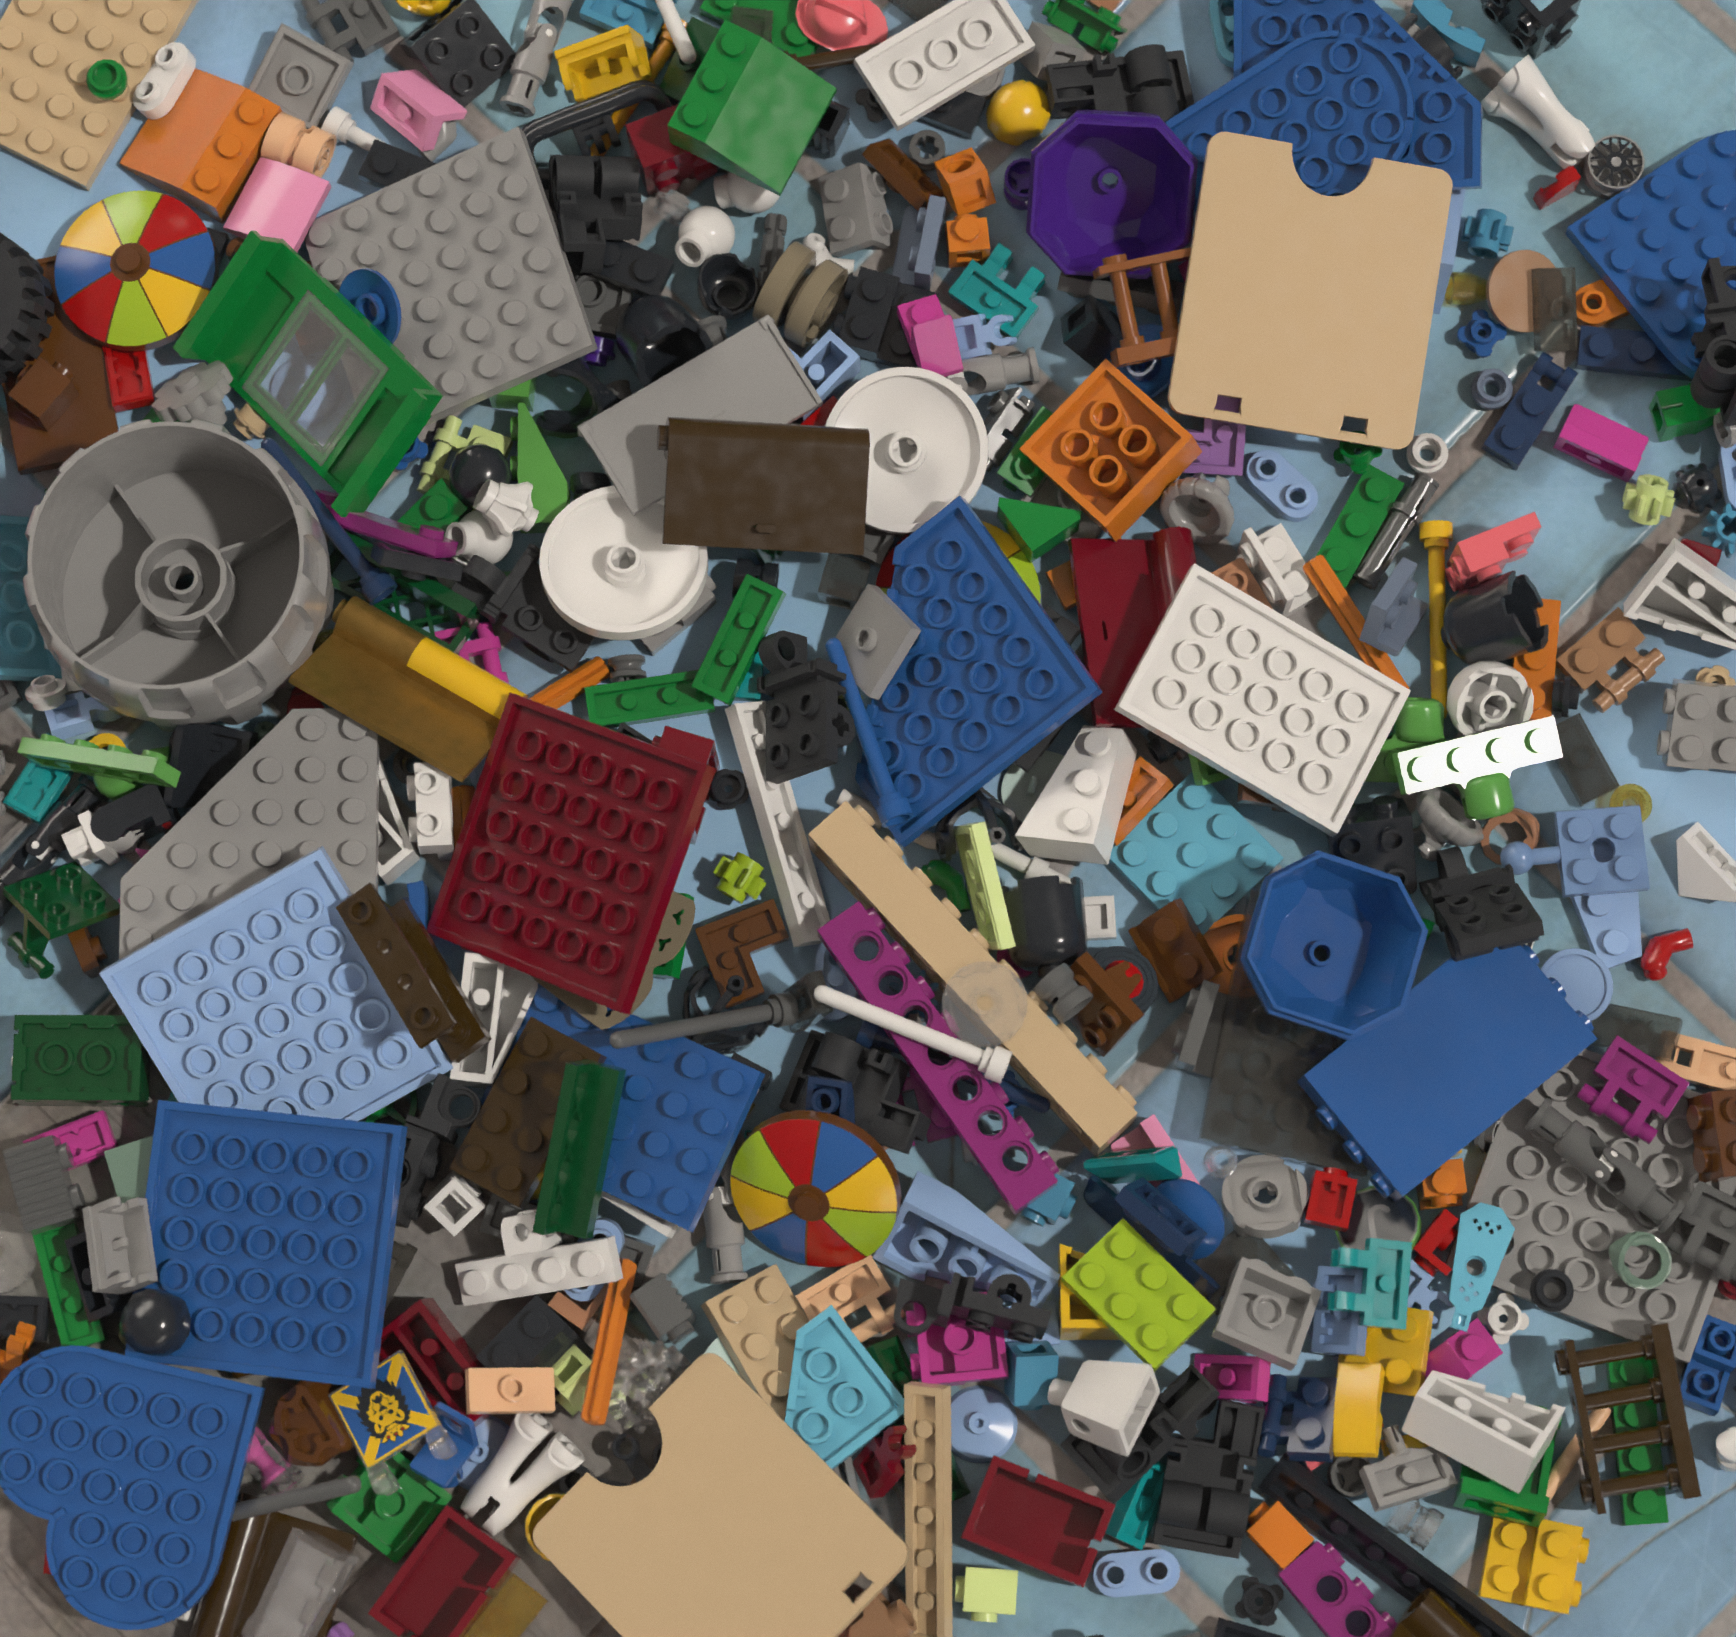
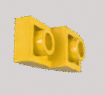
M1339 1363L1333 1423V1453L1335 1457L1378 1458L1383 1425L1380 1405L1385 1371L1382 1364Z

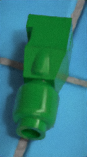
M1691 383L1689 385L1656 391L1649 405V411L1659 442L1673 440L1674 437L1687 434L1695 435L1712 427L1714 416L1720 412V408L1710 409L1699 405L1691 395Z

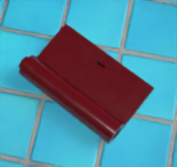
M1186 527L1161 529L1152 534L1148 540L1118 539L1117 542L1113 539L1070 538L1068 540L1085 668L1103 691V693L1090 702L1094 727L1145 728L1114 709L1189 568L1194 563L1197 564L1192 531Z

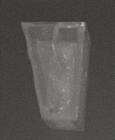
M293 1527L255 1613L246 1621L241 1635L243 1637H316L360 1557L316 1532Z

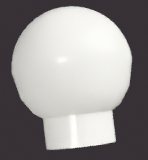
M731 172L714 178L715 197L721 209L736 206L737 209L746 213H762L774 206L780 197Z
M701 206L688 212L679 227V240L675 245L676 255L685 265L698 267L714 254L729 253L735 240V229L729 216L722 210L712 206Z
M478 510L467 513L460 522L451 523L445 532L446 538L458 541L455 556L462 555L468 561L471 560L473 555H478L492 564L498 563L508 554L513 542V533L508 538L503 536L500 540L493 537L492 528L488 520Z

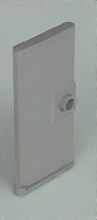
M767 314L755 323L614 406L583 422L577 428L579 436L583 437L588 447L591 448L627 508L635 516L665 498L667 459H665L664 450H657L658 425H666L667 417L790 424L823 405L780 335L774 319Z

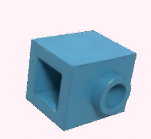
M1055 1174L1054 1176L1058 1180L1057 1186L1025 1207L1021 1216L1041 1227H1044L1046 1221L1055 1225L1059 1216L1067 1220L1078 1198L1071 1194L1075 1185L1074 1182Z
M1033 1341L1031 1344L1006 1342L1009 1377L1004 1379V1392L1012 1404L1028 1411L1039 1410L1043 1405H1053L1048 1401V1390L1051 1382L1058 1377V1354L1049 1341Z

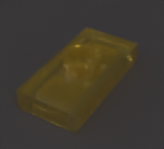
M513 1574L465 1637H521L549 1600L518 1575Z

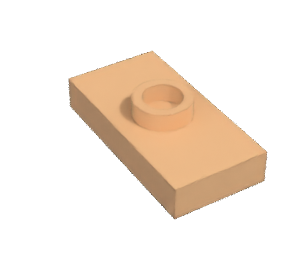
M554 1367L468 1368L465 1370L467 1414L553 1413L555 1411Z

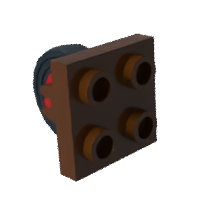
M1125 946L1108 947L1096 953L1094 957L1086 951L1070 966L1074 972V980L1077 985L1086 986L1094 996L1080 1012L1069 1020L1081 1032L1084 1041L1090 1047L1096 1049L1102 1057H1105L1120 1043L1145 1015V1012L1150 1008L1157 996L1159 984L1156 971L1149 960L1138 951Z

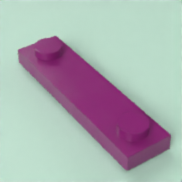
M315 490L322 502L345 529L432 558H448L456 554L458 541L444 537L445 531L443 529L429 525H420L419 529L368 511L364 513L349 512L347 517H341L331 507L338 494L324 490Z

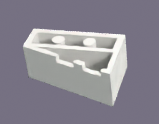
M379 755L378 875L389 886L419 861L420 857L414 842L410 843L409 829Z
M465 952L461 988L492 1039L459 1063L452 1061L453 1069L450 1073V1079L465 1087L486 1089L487 1086L494 1085L537 992L538 983L524 972L483 955Z

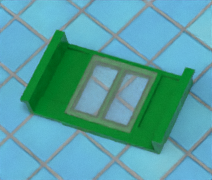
M255 230L249 232L173 346V349L182 358L205 360L208 364L219 360L226 365L233 376V381L229 385L339 494L331 507L341 517H347L349 512L364 513L427 424L432 416V411L443 397L404 358L405 355L326 278H322L284 239L261 236Z

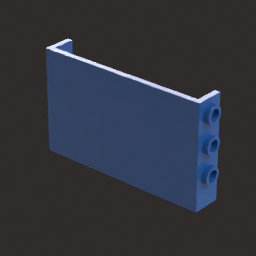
M1526 944L1499 950L1496 947L1492 953L1454 962L1452 957L1411 989L1405 1013L1351 1041L1347 1040L1297 1080L1298 1084L1318 1107L1315 1113L1327 1129L1332 1131L1335 1128L1345 1140V1143L1342 1144L1345 1152L1355 1163L1360 1164L1362 1162L1373 1175L1370 1177L1372 1185L1384 1198L1390 1196L1395 1202L1405 1196L1597 1040V1037L1592 1032L1594 1026L1589 1018L1580 1010L1574 1011L1565 1000L1567 994L1564 988L1553 977H1546L1537 966L1539 964L1538 957Z

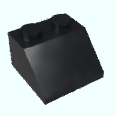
M536 1294L476 1358L486 1368L552 1367L573 1344L591 1361L594 1350ZM555 1387V1398H556L557 1395H558L560 1392H559V1391L556 1389V1387ZM539 1413V1414H541L543 1417H545L548 1413Z

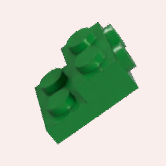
M400 1450L373 1467H367L359 1452L355 1459L359 1465L350 1476H356L361 1480V1489L354 1494L330 1499L326 1505L331 1512L397 1564L453 1496L445 1488H441L413 1472L410 1467L412 1460ZM341 1474L336 1479L344 1478L347 1476L345 1474Z

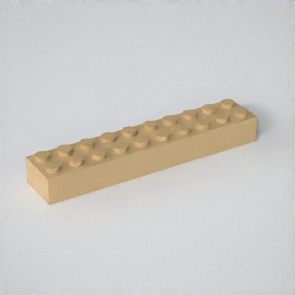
M845 800L808 834L810 850L853 897L861 902L866 910L871 906L876 910L886 926L884 930L894 941L900 944L905 953L921 970H926V975L931 981L939 984V989L994 1048L999 1046L1013 1052L1009 1065L1035 1093L1048 1098L1051 1104L1050 1109L1094 1156L1099 1155L1134 1123L1138 1114L1134 1110V1106L1137 1104L1136 1100L1123 1086L1119 1084L1114 1088L1106 1080L1105 1074L1108 1071L1093 1054L1090 1053L1085 1057L1079 1051L1075 1044L1078 1039L1064 1023H1059L1056 1026L1046 1013L1049 1008L1045 1002L1041 1001L1034 991L1031 990L1028 994L1023 991L1017 982L1020 978L1019 975L1004 959L999 963L995 961L988 951L991 947L988 941L975 928L970 932L967 931L959 920L962 916L952 902L946 897L940 901L932 893L930 887L933 884L924 872L917 866L911 870L904 863L901 857L904 855V852L888 835L882 839L875 832L876 830L873 827L875 821L868 812L859 804L853 808Z

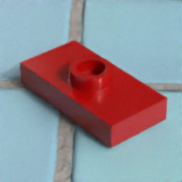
M103 346L110 394L115 412L152 405L155 402L147 350L120 351Z

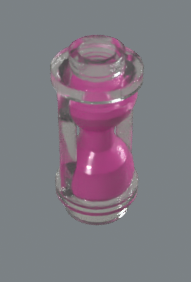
M257 1422L245 1468L260 1483L266 1495L302 1488L303 1485L300 1482L304 1479L305 1474L301 1470L297 1471L291 1463L281 1456L267 1440L264 1432L258 1428L260 1424Z

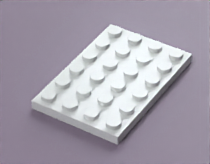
M1194 563L1183 579L1114 710L1333 837L1338 834L1411 690Z

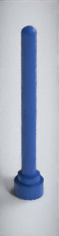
M830 638L825 644V649L830 662L837 664V671L846 674V680L840 681L838 684L846 687V694L843 695V698L854 720L856 733L880 795L877 801L879 807L876 809L882 827L888 828L900 825L914 816L908 798H903L901 792H896L843 646L837 638Z

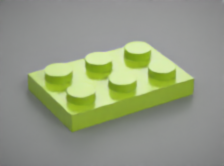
M1123 1218L1061 1278V1282L1144 1364L1152 1365L1154 1372L1216 1311Z

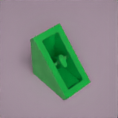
M999 497L997 518L1029 562L1032 563L1079 531L1082 511Z

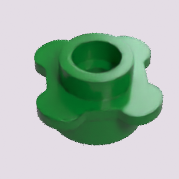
M1352 431L1355 433L1365 434V432L1363 431ZM1340 441L1339 448L1334 451L1333 457L1336 463H1344L1351 467L1354 474H1363L1368 470V464L1374 458L1382 455L1383 448Z

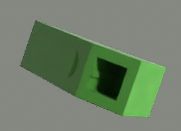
M518 403V416H511L510 421L511 441H518V456H511L510 458L511 481H518L517 484L526 481L533 484L531 500L533 508L539 511L532 528L528 532L520 530L521 534L546 533L555 517L571 503V493L562 471L525 403Z

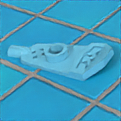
M1480 1202L1462 1212L1459 1216L1448 1298L1455 1307L1451 1328L1467 1332L1472 1313L1482 1310L1515 1231L1514 1226L1502 1208ZM1471 1259H1477L1482 1263L1483 1270L1478 1276H1473L1467 1271V1263Z

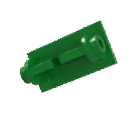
M1048 0L1042 10V14L1047 17L1046 21L1071 35L1078 23L1081 22L1085 26L1078 39L1095 48L1100 53L1104 51L1113 53L1119 42V39L1114 37L1116 31L1126 33L1128 30L1119 24L1122 19L1121 16L1103 6H1100L1097 12L1084 4L1086 0H1056L1055 2Z
M1044 406L1040 407L996 472L1004 478L1002 484L1007 489L1013 492L1019 489L1029 497L1045 474L1019 448L1053 414Z

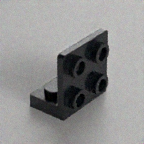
M451 0L449 6L444 11L429 18L399 43V46L410 58L418 59L438 86L463 107H466L509 71L516 55L515 51L476 0Z

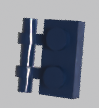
M1281 1374L1271 1375L1268 1402H1262L1265 1411L1258 1454L1262 1457L1271 1458L1275 1455L1276 1445H1287L1286 1452L1290 1461L1333 1462V1423L1337 1378L1299 1377L1297 1391H1286L1287 1378ZM1282 1411L1293 1412L1291 1425L1280 1424Z

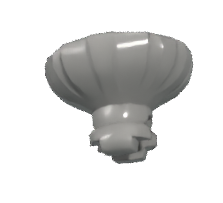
M1200 472L1195 473L1192 477H1186L1171 483L1164 490L1159 502L1160 513L1168 527H1186L1190 529L1194 543L1210 545L1223 540L1229 535L1234 522V510L1228 498L1230 492L1229 481L1216 475L1215 482H1210L1206 480L1205 474Z
M1439 787L1418 792L1416 799L1417 810L1422 823L1418 828H1413L1414 845L1419 846L1421 850L1419 854L1423 859L1432 862L1437 861L1436 852L1441 850L1446 844L1467 847L1474 846L1484 839L1481 824L1477 820L1466 818L1462 804L1452 795Z

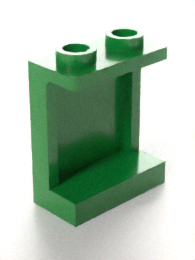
M1562 1417L1551 1443L1519 1494L1460 1463L1453 1507L1538 1528L1548 1511L1550 1498L1546 1497L1556 1434L1561 1427Z

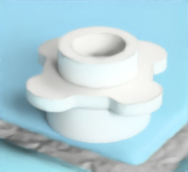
M1509 1293L1499 1294L1494 1304L1490 1307H1483L1477 1314L1480 1322L1486 1325L1492 1332L1494 1341L1500 1345L1508 1343L1510 1335L1517 1330H1525L1529 1325L1528 1315L1521 1312L1520 1308L1514 1303V1297ZM1500 1315H1506L1507 1321L1505 1323L1500 1322Z

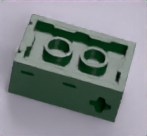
M15 1015L14 1030L18 1034H14L13 1055L11 1058L12 1081L16 1083V1085H11L12 1101L21 1106L148 1107L150 1055L125 1015Z

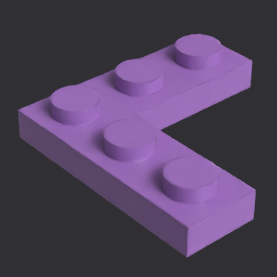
M1218 395L1214 409L1240 413V399ZM1204 418L1203 430L1186 429L1194 437L1202 453L1183 473L1203 472V474L1243 475L1246 425Z

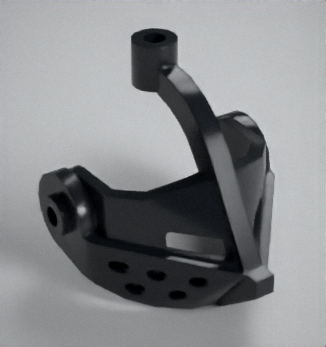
M577 358L546 372L549 377L568 376L584 385L587 390L579 404L569 411L546 410L537 418L536 425L542 434L564 439L579 437L578 425L622 401V399H618L593 374L588 365L581 358Z
M983 787L939 820L935 829L936 850L942 862H949L952 855L956 854L954 823L970 809L979 808L986 822L991 845L1002 843L1006 837L1004 829L997 826L996 815L1003 821L1016 851L1024 850V847L1015 837L1022 824L1021 820L1017 819L1012 810L1003 805Z
M706 966L702 967L699 971L697 970L688 981L689 985L684 992L683 1019L704 1016L697 1005L696 997L711 977L709 974L710 969ZM733 975L729 978L725 993L709 1014L722 1012L732 997L741 995L745 985L744 979L741 976ZM766 1022L749 1024L743 1031L722 1029L686 1036V1038L722 1055L733 1054L749 1047L757 1037H762L769 1025Z

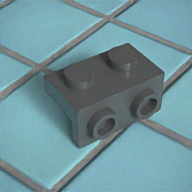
M1203 980L1199 990L1191 988L1184 1013L1190 1014L1191 1018L1187 1030L1179 1028L1171 1053L1179 1055L1176 1068L1215 1079L1220 1069L1239 1008L1240 999L1218 992L1219 984Z

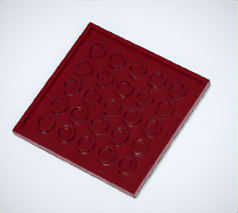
M510 692L432 912L427 932L617 1012L630 1015L716 768Z

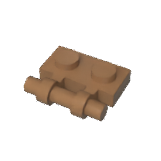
M1617 607L1556 659V666L1564 675L1572 676V684L1579 685V692L1581 694L1595 684L1602 693L1593 699L1592 703L1599 712L1604 713L1613 704L1619 706L1628 698L1627 692L1640 681L1647 682L1656 674L1655 669L1665 661V657L1657 648H1653L1644 657L1635 650L1646 637L1628 617L1624 616L1622 610ZM1622 660L1630 669L1617 680H1614L1607 672Z

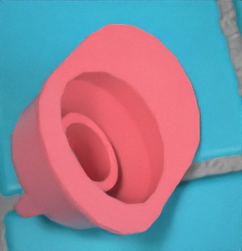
M798 0L796 18L799 28L807 38L831 51L887 40L888 27L886 18L880 8L870 0Z

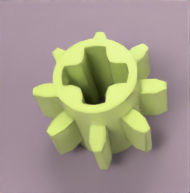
M1643 474L1638 476L1636 484L1626 483L1622 498L1624 502L1622 508L1630 510L1628 516L1634 522L1643 525H1656L1659 523L1661 515L1671 517L1675 498H1673L1674 491L1667 490L1669 483L1664 478Z

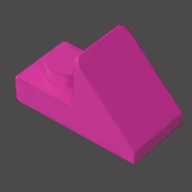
M934 294L898 305L897 315L918 368L933 371L944 377L963 372L953 319L950 314L944 315L937 295Z
M1476 1318L1469 1323L1467 1332L1459 1330L1428 1352L1425 1380L1432 1370L1468 1380L1473 1374L1503 1354V1352L1480 1320Z
M1195 1354L1194 1367L1220 1393L1217 1400L1223 1399L1255 1404L1257 1401L1268 1402L1271 1362L1257 1356Z

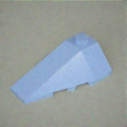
M917 1171L901 1200L900 1211L891 1233L873 1255V1259L909 1278L925 1281L928 1276L950 1281L951 1285L953 1274L956 1272L960 1273V1276L975 1277L973 1287L987 1290V1292L991 1283L997 1277L1004 1274H1015L1022 1277L1028 1283L1032 1294L1030 1306L1042 1308L1060 1276L958 1191L920 1171ZM1000 1295V1298L1003 1300L1017 1302L1010 1295Z

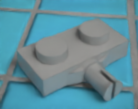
M1398 1425L1389 1426L1381 1431L1390 1455L1383 1461L1363 1466L1359 1471L1374 1512L1453 1489L1458 1484L1449 1460L1444 1453L1431 1446L1423 1449L1406 1448Z

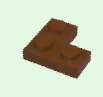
M774 898L695 929L720 995L722 996L725 993L727 982L731 976L739 975L744 979L745 985L741 995L732 997L725 1006L726 1009L765 994L751 955L789 940Z

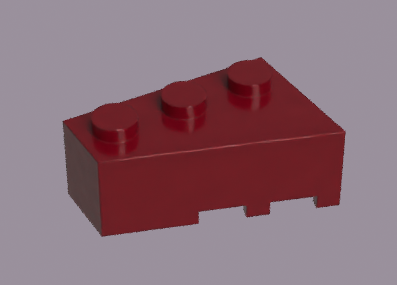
M433 1298L419 1299L382 1330L378 1366L396 1354H402L429 1406L435 1409L437 1403L442 1402L471 1419L475 1427L492 1415L466 1413L465 1370L468 1368H485V1366L476 1358L475 1353ZM450 1419V1420L453 1421L455 1424H457L458 1426H460L457 1422H455L454 1420Z

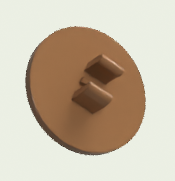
M1532 250L1510 252L1501 257L1489 273L1486 284V298L1489 309L1495 319L1511 331L1528 333L1544 328L1554 319L1561 305L1563 291L1560 275L1554 264L1541 253Z

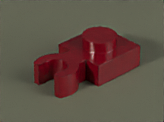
M905 1425L889 1427L884 1432L883 1437L873 1438L852 1462L870 1499L884 1497L905 1473L900 1461L902 1459H910L916 1453L917 1447L915 1444L901 1445V1437L907 1431Z

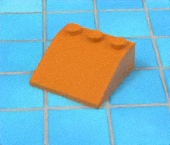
M195 68L173 108L159 119H147L119 164L121 167L224 224L261 157V148L265 135L274 118L282 112L281 107L246 87Z
M1107 359L1086 378L1019 448L1034 465L1115 542L1202 453L1198 443L1186 429Z

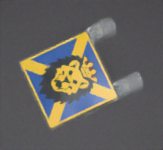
M403 1350L397 1351L378 1363L375 1388L343 1385L328 1394L368 1472L370 1483L378 1495L390 1496L399 1489V1483L385 1461L425 1436L429 1449L436 1459L448 1460L457 1453L454 1441L442 1426Z

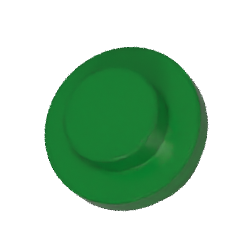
M105 59L95 62L87 72L86 83L90 92L95 97L102 100H112L119 97L125 91L128 84V76L120 63Z

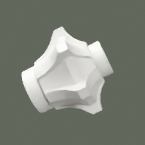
M488 479L480 488L473 504V508L480 511L481 515L488 520L492 528L493 537L498 540L503 536L508 538L515 531L523 530L528 532L534 525L539 513L537 509L533 508L531 500L533 484L527 481L519 484H506Z

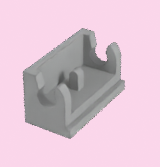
M114 1197L82 1209L93 1292L127 1295L158 1281L147 1198L137 1197L121 1203L120 1197Z

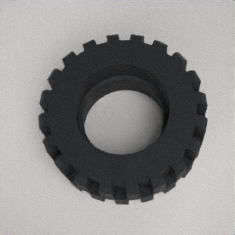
M1 232L0 385L8 382L6 373L11 371L19 375L26 367L25 362L31 356L35 359L38 358L43 350L38 345L42 337L49 338L52 326L47 323V317L54 316V302L46 297L50 296L53 291L50 281L43 276L44 269L26 250Z

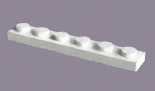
M767 701L735 703L726 708L725 712L793 946L801 947L821 944L822 942L818 938L817 930L831 920L790 780L780 784L766 780Z

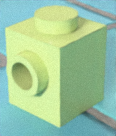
M575 1344L552 1366L554 1367V1386L560 1392L555 1399L572 1416L578 1411H582L592 1362ZM615 1383L613 1384L609 1406L622 1392Z
M965 1567V1576L956 1575L955 1602H963L962 1611L971 1612V1621L997 1623V1614L1016 1615L1018 1570Z

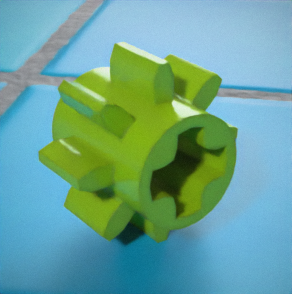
M737 852L732 860L723 855L713 870L715 876L720 878L715 888L740 904L743 903L747 895L757 900L766 885L765 880L759 877L764 867L740 852Z

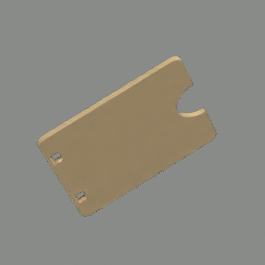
M1231 132L1217 133L1209 140L1206 148L1169 384V406L1174 412L1181 415L1390 450H1399L1407 447L1413 439L1453 187L1451 177L1442 169L1372 158L1367 175L1353 191L1340 196H1325L1311 190L1300 179L1293 163V143ZM1218 395L1240 399V413L1214 409ZM1344 417L1366 420L1365 434L1341 430Z
M713 1353L699 1356L650 1406L649 1410L656 1418L660 1427L662 1450L657 1465L646 1478L628 1486H612L600 1482L587 1472L536 1524L533 1531V1541L537 1548L622 1637H838L895 1578L909 1560V1549L906 1543L720 1356ZM863 1574L873 1583L853 1603L844 1592Z

